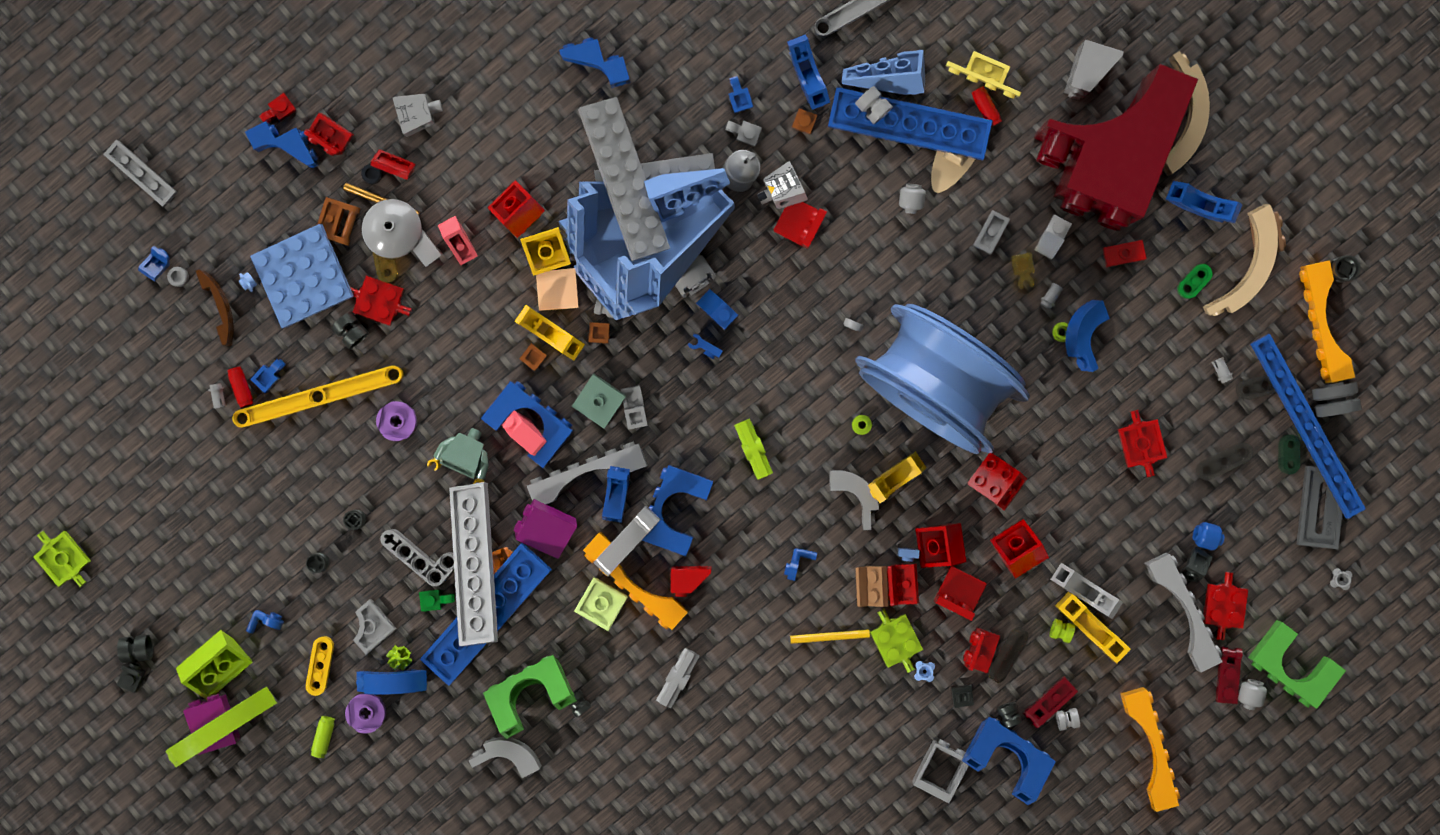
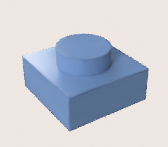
M898 547L897 555L902 557L903 561H914V558H919L920 550Z

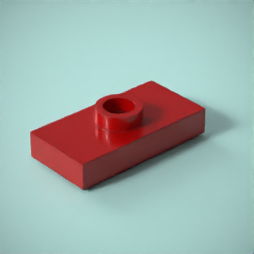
M380 149L371 160V166L408 180L416 166L413 162Z
M1143 240L1102 248L1106 268L1146 260Z

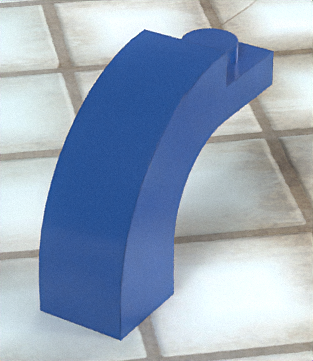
M806 34L788 41L789 54L795 72L811 109L813 110L831 103L827 88L815 64Z
M1177 181L1172 182L1166 200L1186 211L1222 223L1224 221L1235 223L1242 204L1237 201L1214 197L1199 191L1190 184Z
M1090 300L1082 305L1074 313L1067 327L1065 339L1068 357H1076L1077 365L1081 371L1094 372L1099 369L1091 349V336L1098 325L1110 319L1102 300Z
M610 466V470L608 469L602 520L622 523L630 469Z
M412 669L398 672L358 671L356 680L357 692H364V694H403L426 691V670Z

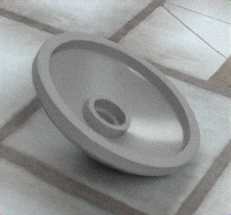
M388 199L376 203L368 210L362 222V236L366 245L372 252L384 258L405 256L416 247L421 237L422 225L419 215L409 204L401 200ZM388 223H392L390 229H386Z

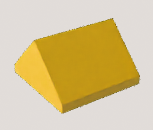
M559 227L520 239L533 276L571 264Z

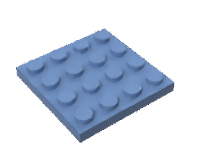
M318 224L250 256L281 328L289 327L354 297L323 224Z

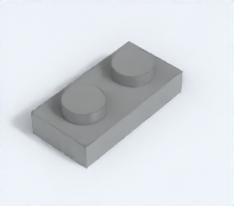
M992 210L973 246L991 255L1010 219Z

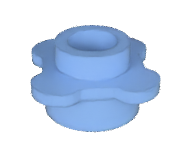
M248 272L244 275L240 273V285L244 290L249 289L250 292H253V287L257 285Z
M918 661L915 664L917 668L914 675L917 681L921 679L928 682L933 681L935 665L932 662L927 664Z

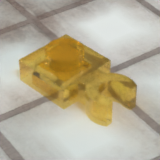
M1025 253L1011 256L1014 276L1020 275L1018 287L1023 289L1024 280L1029 281L1030 287H1033L1034 280L1029 275V273L1035 272L1032 254Z

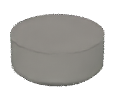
M173 267L169 270L167 279L171 285L182 287L187 284L189 274L184 268Z
M845 318L843 323L844 326L858 332L862 331L864 327L863 324Z

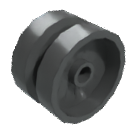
M1340 382L1312 389L1313 400H1327V403L1318 404L1315 407L1317 417L1362 410L1360 399H1347V396L1356 395L1359 392L1357 382Z

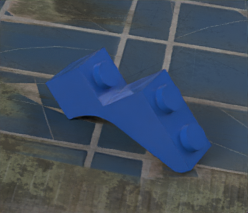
M587 38L582 40L581 44L574 45V43L564 45L563 49L559 50L564 61L601 70L608 77L611 88L631 83L624 58L615 55L607 58L608 61L604 62L598 39Z
M265 121L245 131L253 149L257 152L267 148H281L310 168L319 166L316 161L318 156L313 148L310 149L307 144L309 142L308 136L298 128H294L277 137L279 132L276 126Z

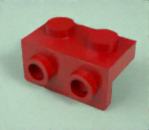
M318 113L309 130L304 131V134L308 136L307 139L315 145L320 144L324 147V151L332 156L342 155L354 134L323 113Z
M894 564L888 566L887 581L889 582L888 601H890V606L919 604L917 564Z

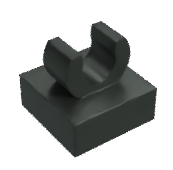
M971 684L951 687L954 708L974 705Z

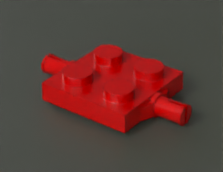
M369 276L365 277L364 283L359 290L350 287L354 297H356V304L353 309V313L391 326L398 312L408 316L411 314L412 308L401 305V298L404 293V289Z
M1139 410L1130 411L1133 423L1127 427L1117 429L1127 468L1141 465L1145 467L1147 477L1155 476L1152 464L1167 458L1158 419L1147 422L1141 421Z
M1225 572L1224 584H1207L1203 613L1205 620H1203V623L1218 627L1216 639L1225 640L1226 628L1243 629L1249 589L1238 588L1232 585L1234 573Z

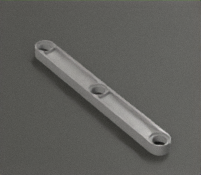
M851 0L817 20L814 26L815 34L821 38L828 37L890 0ZM820 23L828 25L829 30L826 33L818 31L817 27Z

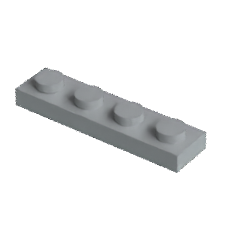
M115 140L103 154L161 206L166 207L178 193L119 140Z

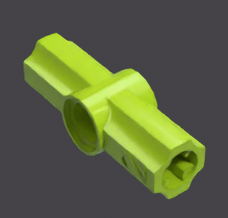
M750 418L735 424L734 426L742 442V449L747 460L751 463L757 480L772 474V469L765 455V449L760 438L757 437Z

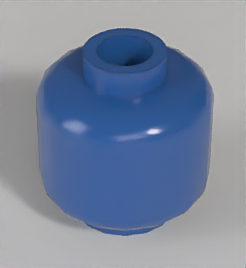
M1202 522L1194 528L1192 538L1198 547L1215 550L1219 545L1223 544L1225 536L1222 534L1220 526Z

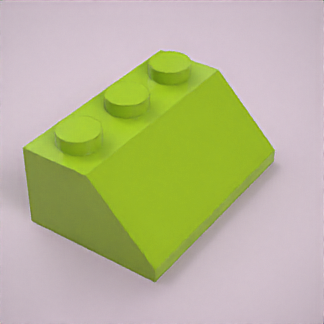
M220 630L176 667V670L183 685L207 700L208 696L219 692L253 662L232 637Z

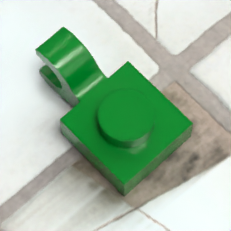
M440 589L419 592L421 612L441 610L442 604L455 602L454 594L441 595Z

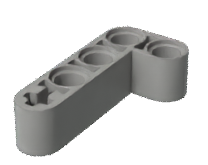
M645 506L593 563L609 576L661 519Z
M390 529L382 533L380 539L382 545L429 585H441L454 571V564L452 567L445 564L447 556L452 557L454 560L453 552L443 554L435 562L398 530ZM392 534H393V535H394V537H393V540H394V541L389 542V541H388V540H389L388 535H392ZM403 546L410 548L411 554L409 556L403 555ZM418 559H423L426 562L424 569H420L417 566ZM434 571L439 572L441 575L439 582L432 579Z

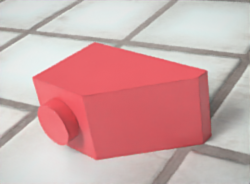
M456 216L438 225L443 239L460 265L478 256Z
M515 410L502 424L508 435L533 456L547 442L533 422Z

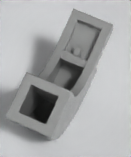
M829 470L830 491H849L855 494L862 507V529L871 530V525H875V514H871V510H879L878 500L874 499L870 493L869 484L854 473L843 470Z
M1062 563L1050 579L1111 619H1113L1123 604L1121 600Z
M497 737L485 741L483 744L485 751L481 748L473 752V757L469 760L473 768L494 757L507 758L515 764L522 778L534 773L542 766L537 755L528 745L517 739H506L505 737Z

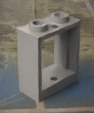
M933 739L912 783L914 786L950 803L969 765L963 761L960 762L947 790L923 779L922 776L937 748L959 760H962L966 752L959 748L955 751L950 748V744L941 739L936 741Z

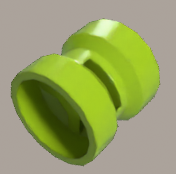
M1055 618L1049 637L1054 639L1060 638L1063 642L1070 643L1075 632V625L1071 623L1065 624L1062 620Z

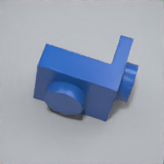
M153 246L151 254L138 267V271L155 282L170 266L168 253L161 248L158 249Z

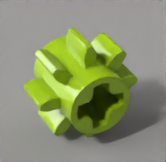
M395 645L386 655L389 658L387 664L394 670L401 668L404 671L412 662V659L409 658L411 652L405 646L397 647Z

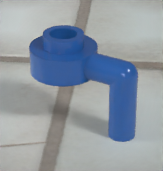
M799 548L794 549L791 564H786L784 575H788L787 579L795 581L800 557L816 560L817 552Z
M255 610L246 631L253 634L259 619L266 626L281 630L284 621L281 620L282 616L271 612L268 615L260 610Z

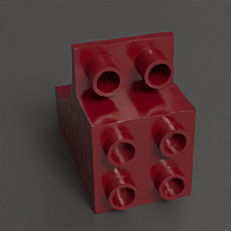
M1159 64L1142 79L1136 96L1127 110L1114 119L1098 124L1073 125L1049 118L1037 130L1034 137L1043 142L1036 161L1045 166L1058 169L1060 163L1066 162L1070 152L1067 164L1053 196L1063 200L1060 209L1080 217L1083 216L1084 212L1091 211L1100 215L1097 223L1114 231H1120L1122 226L1128 227L1130 224L1143 218L1198 79Z

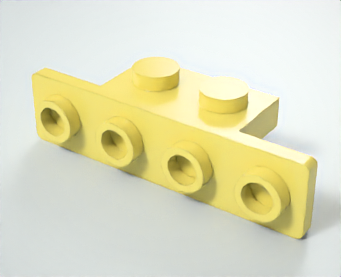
M973 51L966 68L949 61L946 64V67H949V72L956 75L963 73L967 75L966 79L978 83V80L986 83L985 87L996 91L997 88L1003 90V95L1009 98L1020 97L1022 93L1003 85L1010 66Z

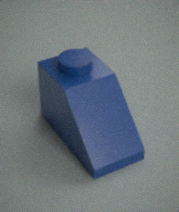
M710 289L696 303L724 330L738 317V314Z

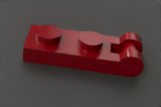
M1221 647L1222 656L1220 658L1222 663L1218 667L1216 702L1238 704L1243 651L1242 648L1231 650L1228 647ZM1228 657L1233 658V663H1227Z
M1063 676L1036 702L1029 706L1023 714L1026 718H1030L1033 721L1032 724L1036 728H1039L1078 691ZM1039 708L1043 712L1041 716L1035 713Z

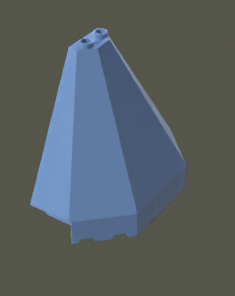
M579 182V196L568 199L567 218L558 222L560 228L567 234L565 242L569 254H574L576 260L574 268L577 275L615 320L658 307L734 210L733 200L722 189L711 196L706 195L699 199L700 203L696 206H688L680 216L661 222L670 249L631 261L604 182Z

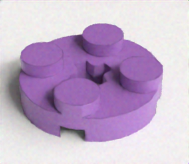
M390 402L379 410L376 425L382 435L388 440L401 441L407 439L417 426L415 410L403 402ZM396 416H399V419L402 420L398 427H395V424L392 422V418L394 419Z
M358 694L350 700L346 707V721L359 733L374 732L384 723L386 718L385 704L378 695ZM364 708H367L369 711H371V714L368 715V718H365V715H361V711H363Z

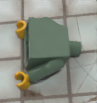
M471 428L467 436L458 433L456 436H451L439 444L433 455L434 459L429 460L427 466L429 467L432 465V462H435L436 468L434 471L440 469L441 465H444L472 479L477 477L473 484L485 482L483 479L486 478L489 464L484 444L478 441L482 433L477 429Z

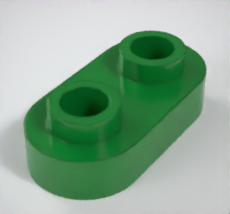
M1206 264L1196 265L1178 284V294L1184 299L1195 297L1211 280L1213 275L1212 269ZM1199 271L1203 272V278L1198 277ZM1186 285L1190 287L1188 293L1184 291Z

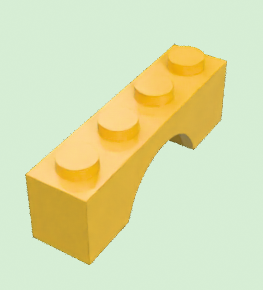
M1067 592L1055 605L1115 663H1118L1131 650L1072 593Z

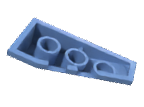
M924 51L901 52L897 54L898 57L887 60L884 57L879 59L880 62L872 65L863 63L843 69L842 84L868 89L875 86L880 91L903 95L924 93Z
M721 168L662 174L646 180L644 183L655 212H658L661 222L680 216L684 213L685 208L690 205L696 206L700 203L699 199L706 195H713L729 185L730 181L725 169Z

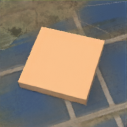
M575 268L550 270L536 275L539 311L579 308Z

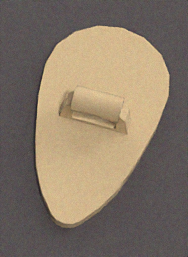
M937 151L931 172L933 191L941 193L953 186L971 167L975 159L955 155L951 152Z

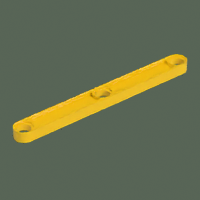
M389 366L240 409L233 414V423L237 427H248L397 384L403 379V371L400 367ZM396 369L399 372L397 380L389 378L390 370ZM316 391H320L323 394L321 402H316L313 399V394ZM240 413L247 415L248 420L245 424L238 422L237 418Z

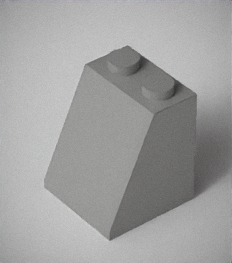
M1085 40L1078 47L1064 93L1069 94L1068 97L1075 100L1083 99L1123 56L1124 51Z

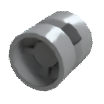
M875 86L868 89L855 103L862 112H867L866 117L873 124L879 122L893 108L886 98H881V93Z

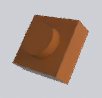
M799 108L792 128L810 135L817 115Z
M590 322L588 342L609 344L610 324Z
M531 343L519 359L536 371L547 355Z

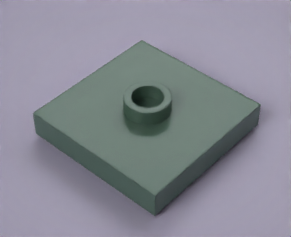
M593 374L572 407L605 429L627 395L596 374Z

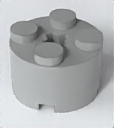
M698 255L675 286L682 297L686 298V293L689 292L690 295L697 293L709 284L708 279L710 277L714 280L716 275L703 255Z

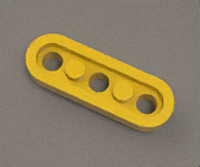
M327 636L317 638L312 647L306 690L313 696L322 694L327 688L334 650V642ZM323 642L327 644V649L321 647ZM318 662H322L324 664L323 669H320L318 667ZM315 681L320 683V688L314 686Z

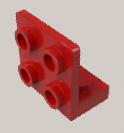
M804 202L784 208L774 228V232L808 249L827 211L821 208L818 210Z
M989 453L968 481V485L1005 511L1027 478L993 453Z
M951 566L938 590L934 602L972 621L975 616L973 611L986 587V583Z
M980 628L972 631L969 639L971 643L970 649L966 650L963 656L964 665L968 670L973 671V669L988 673L1000 635Z

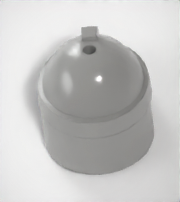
M738 150L727 158L722 167L725 169L730 181L727 187L733 191L743 192L752 186L760 173V162L754 152Z

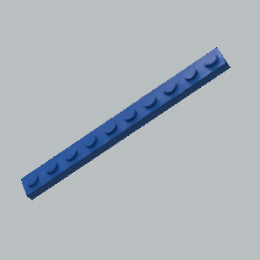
M1267 334L1252 342L1250 345L1345 518L1349 519L1365 510V506L1271 335Z

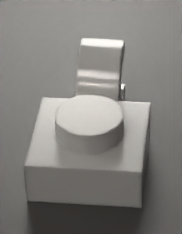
M728 121L725 130L738 134L737 141L755 147L762 127L743 121L742 126Z

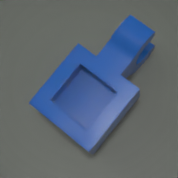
M738 76L730 78L734 92L728 95L734 114L753 108L748 88L741 89Z
M693 335V337L698 339V344L692 345L688 343L691 349L702 348L705 350L703 354L712 359L715 356L720 358L723 353L721 349L703 340L699 335Z
M276 359L269 368L263 365L250 380L264 393H267L280 379L276 374L286 364L281 359Z

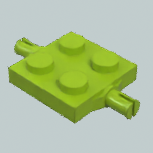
M44 531L40 532L37 537L44 545L33 557L54 583L61 587L68 580L74 579L79 587L86 584L87 582L79 573L91 560L66 531H63L56 538L50 539Z
M885 609L878 611L877 613L883 623L878 628L870 631V634L886 666L889 668L903 662L907 673L915 670L910 658L922 651L923 648L906 614L889 619Z

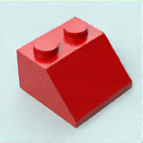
M516 180L487 207L516 238L523 234L545 211Z
M1024 519L990 540L1015 579L1049 558L1043 544Z
M961 523L915 528L918 550H920L921 568L953 566L966 562Z
M672 566L671 593H675V597H687L688 593H692L711 574L712 566Z

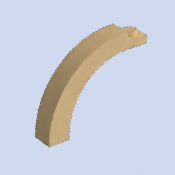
M1180 51L1172 55L1169 61L1175 70L1197 78L1198 82L1188 104V117L1184 131L1178 142L1170 150L1163 168L1168 176L1180 169L1196 152L1206 132L1210 110L1209 92L1198 64H1195L1190 68L1187 56L1181 54Z
M1264 204L1247 213L1252 223L1255 238L1254 254L1250 267L1234 289L1203 306L1206 314L1217 316L1224 312V308L1230 313L1237 311L1247 304L1267 281L1274 266L1278 248L1277 223L1270 204Z

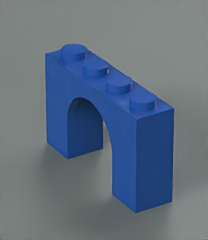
M510 381L481 419L494 430L499 431L502 424L514 410L529 408L537 412L543 420L544 432L542 436L547 442L535 456L530 453L527 456L539 466L545 468L574 432L571 428L573 425L565 418L560 420L555 416L557 412L550 406L545 408L541 405L540 402L542 400L532 393L530 396L524 391L526 387L520 382L516 381L514 383Z
M668 465V468H663L660 479L663 480L661 487L657 486L653 497L656 498L654 506H649V509L661 520L642 541L687 556L693 536L674 530L665 523L662 516L663 504L670 495L679 492L688 493L707 500L713 481Z
M988 717L981 722L961 761L976 771H980L986 767L995 748L1005 747L1010 749L1019 758L1022 768L1021 776L1012 795L1027 805L1035 802L1056 761L1048 753L1035 748L1030 741L1023 740L1017 736L1015 731L1001 725L997 719Z

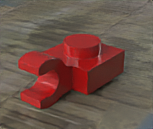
M282 93L268 104L271 109L265 111L259 117L263 122L267 121L268 123L276 117L282 121L297 109L285 93Z

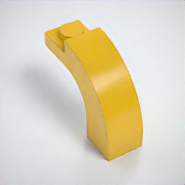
M525 305L515 320L516 323L573 361L585 346L584 343L527 305Z
M915 451L868 485L870 493L874 499L881 503L898 488L921 474L927 467Z

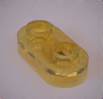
M373 252L377 277L386 283L393 282L398 275L395 258H384ZM390 269L391 275L386 277L385 271Z

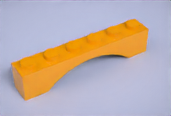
M1330 260L1300 267L1299 276L1305 286L1304 299L1309 304L1308 317L1314 327L1312 336L1317 341L1318 349H1316V354L1322 364L1320 370L1321 377L1325 380V383L1355 378L1351 358L1336 344L1327 324L1326 300L1329 289L1334 281Z
M599 532L583 550L586 553L584 556L593 563L612 541L602 532ZM620 564L610 573L615 579L614 583L622 590L623 588L627 589L630 592L628 596L636 603L640 601L645 606L643 609L650 616H653V614L660 619L658 623L666 630L668 627L673 630L688 613V610L674 597L655 595L640 588L626 575Z
M1142 687L1120 693L1125 713L1134 718L1142 727L1152 748L1153 770L1147 786L1152 809L1158 812L1179 806L1178 799H1180V794L1177 787L1174 788L1172 780H1175L1172 768L1168 767L1167 761L1170 758L1167 750L1163 749L1162 742L1164 741V736L1157 727L1159 718L1157 712L1152 709L1151 703H1154L1151 692Z

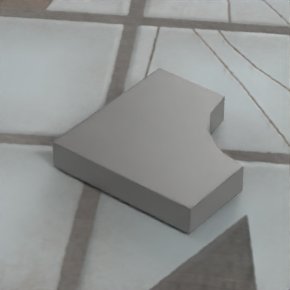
M369 599L355 612L359 618L360 627L353 641L367 655L397 629L372 599Z

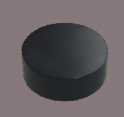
M368 164L362 169L361 175L368 184H377L382 179V170Z

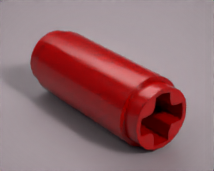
M982 86L971 93L973 95L972 98L983 118L992 120L991 127L1002 122L1001 116L987 89Z
M241 366L227 370L230 384L240 408L253 405V397Z

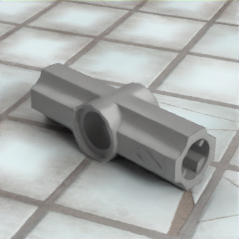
M684 648L676 665H673L665 680L666 683L656 701L669 708L674 705L680 691L687 684L691 676L690 673L700 655Z

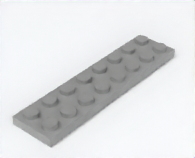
M617 97L580 107L578 111L631 261L670 249L658 212H655L649 200L644 183L646 178Z
M481 482L451 487L449 492L459 646L498 642L488 483Z

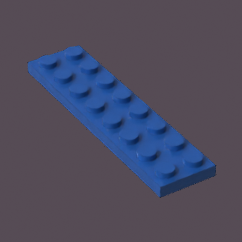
M836 87L828 124L829 128L984 160L992 120L886 98L893 108L879 122L873 124L866 117L867 112H862L855 105L856 101L864 93Z
M524 543L517 547L494 574L497 631L500 630L552 570ZM456 617L420 660L450 686L487 643L459 646L458 621Z

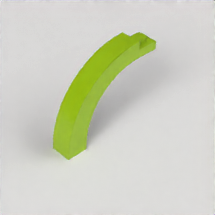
M266 686L179 741L165 752L174 766L178 767L277 704Z

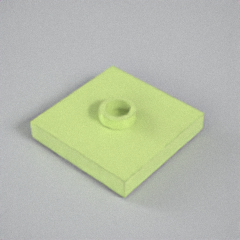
M593 577L574 612L609 631L628 596L600 579Z

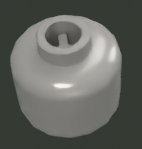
M906 184V187L900 190L899 206L904 208L906 213L916 214L917 210H921L925 206L926 191L922 189L921 185Z
M1248 679L1247 682L1241 684L1238 700L1244 704V708L1255 710L1256 707L1264 705L1267 689L1263 686V682Z

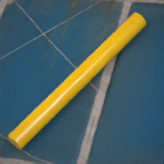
M869 630L793 635L790 636L791 644L870 638Z

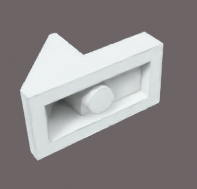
M1053 215L1034 250L1053 259L1065 241L1064 238L1072 224Z

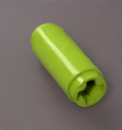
M321 716L311 748L312 756L325 758L335 725L334 718Z

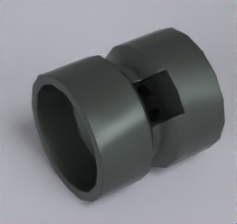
M1345 255L1330 261L1334 277L1333 282L1335 283L1354 280L1360 274V263L1353 256Z
M351 312L343 315L331 326V329L338 337H343L342 342L348 349L357 346L369 334L363 325L357 324L358 320Z
M139 635L135 639L132 636L119 638L117 652L120 662H135V659L138 661L151 660L153 657V643L150 635Z

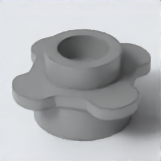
M1335 568L1332 571L1333 579L1330 581V585L1334 588L1341 587L1343 590H1348L1352 573Z

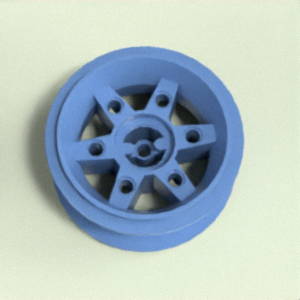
M906 304L905 306L893 305L891 312L901 324L898 336L888 351L875 361L857 356L855 361L861 368L859 371L860 376L875 391L901 411L947 441L974 454H979L980 451L992 453L994 450L993 445L983 436L987 420L996 407L1007 398L1022 402L1028 401L1030 396L1024 388L1026 385L1024 379L1011 365L989 347L943 317L914 304Z

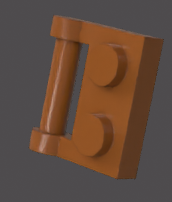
M326 197L317 225L323 224L329 240L349 246L351 241L349 237L356 216L360 213L361 208ZM344 210H348L349 214L342 236H336Z

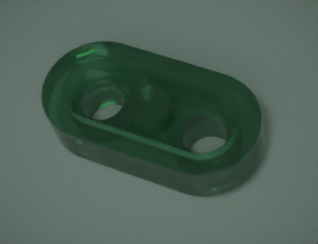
M1284 435L1278 442V467L1284 474H1295L1300 468V441L1294 435ZM1289 441L1293 442L1292 448L1288 447ZM1289 461L1293 462L1292 468H1289L1287 465Z

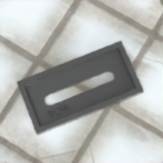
M1305 466L1296 544L1338 549L1342 511L1327 485L1323 530L1320 534L1315 532L1320 484L1322 482L1326 483L1318 467Z

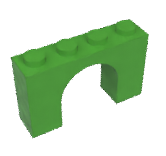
M1276 620L1248 658L1253 661L1251 665L1260 672L1265 670L1268 673L1267 677L1274 683H1282L1284 685L1283 690L1290 695L1296 694L1299 696V702L1307 708L1312 706L1317 709L1346 670L1330 658L1324 656L1307 677L1297 680L1290 679L1283 670L1282 658L1284 652L1298 634L1283 622Z
M553 655L542 658L539 663L527 666L517 675H511L504 682L492 685L487 691L483 692L498 730L506 739L524 730L516 711V700L520 692L527 686L533 684L544 685L553 705L558 710L577 701L560 662Z

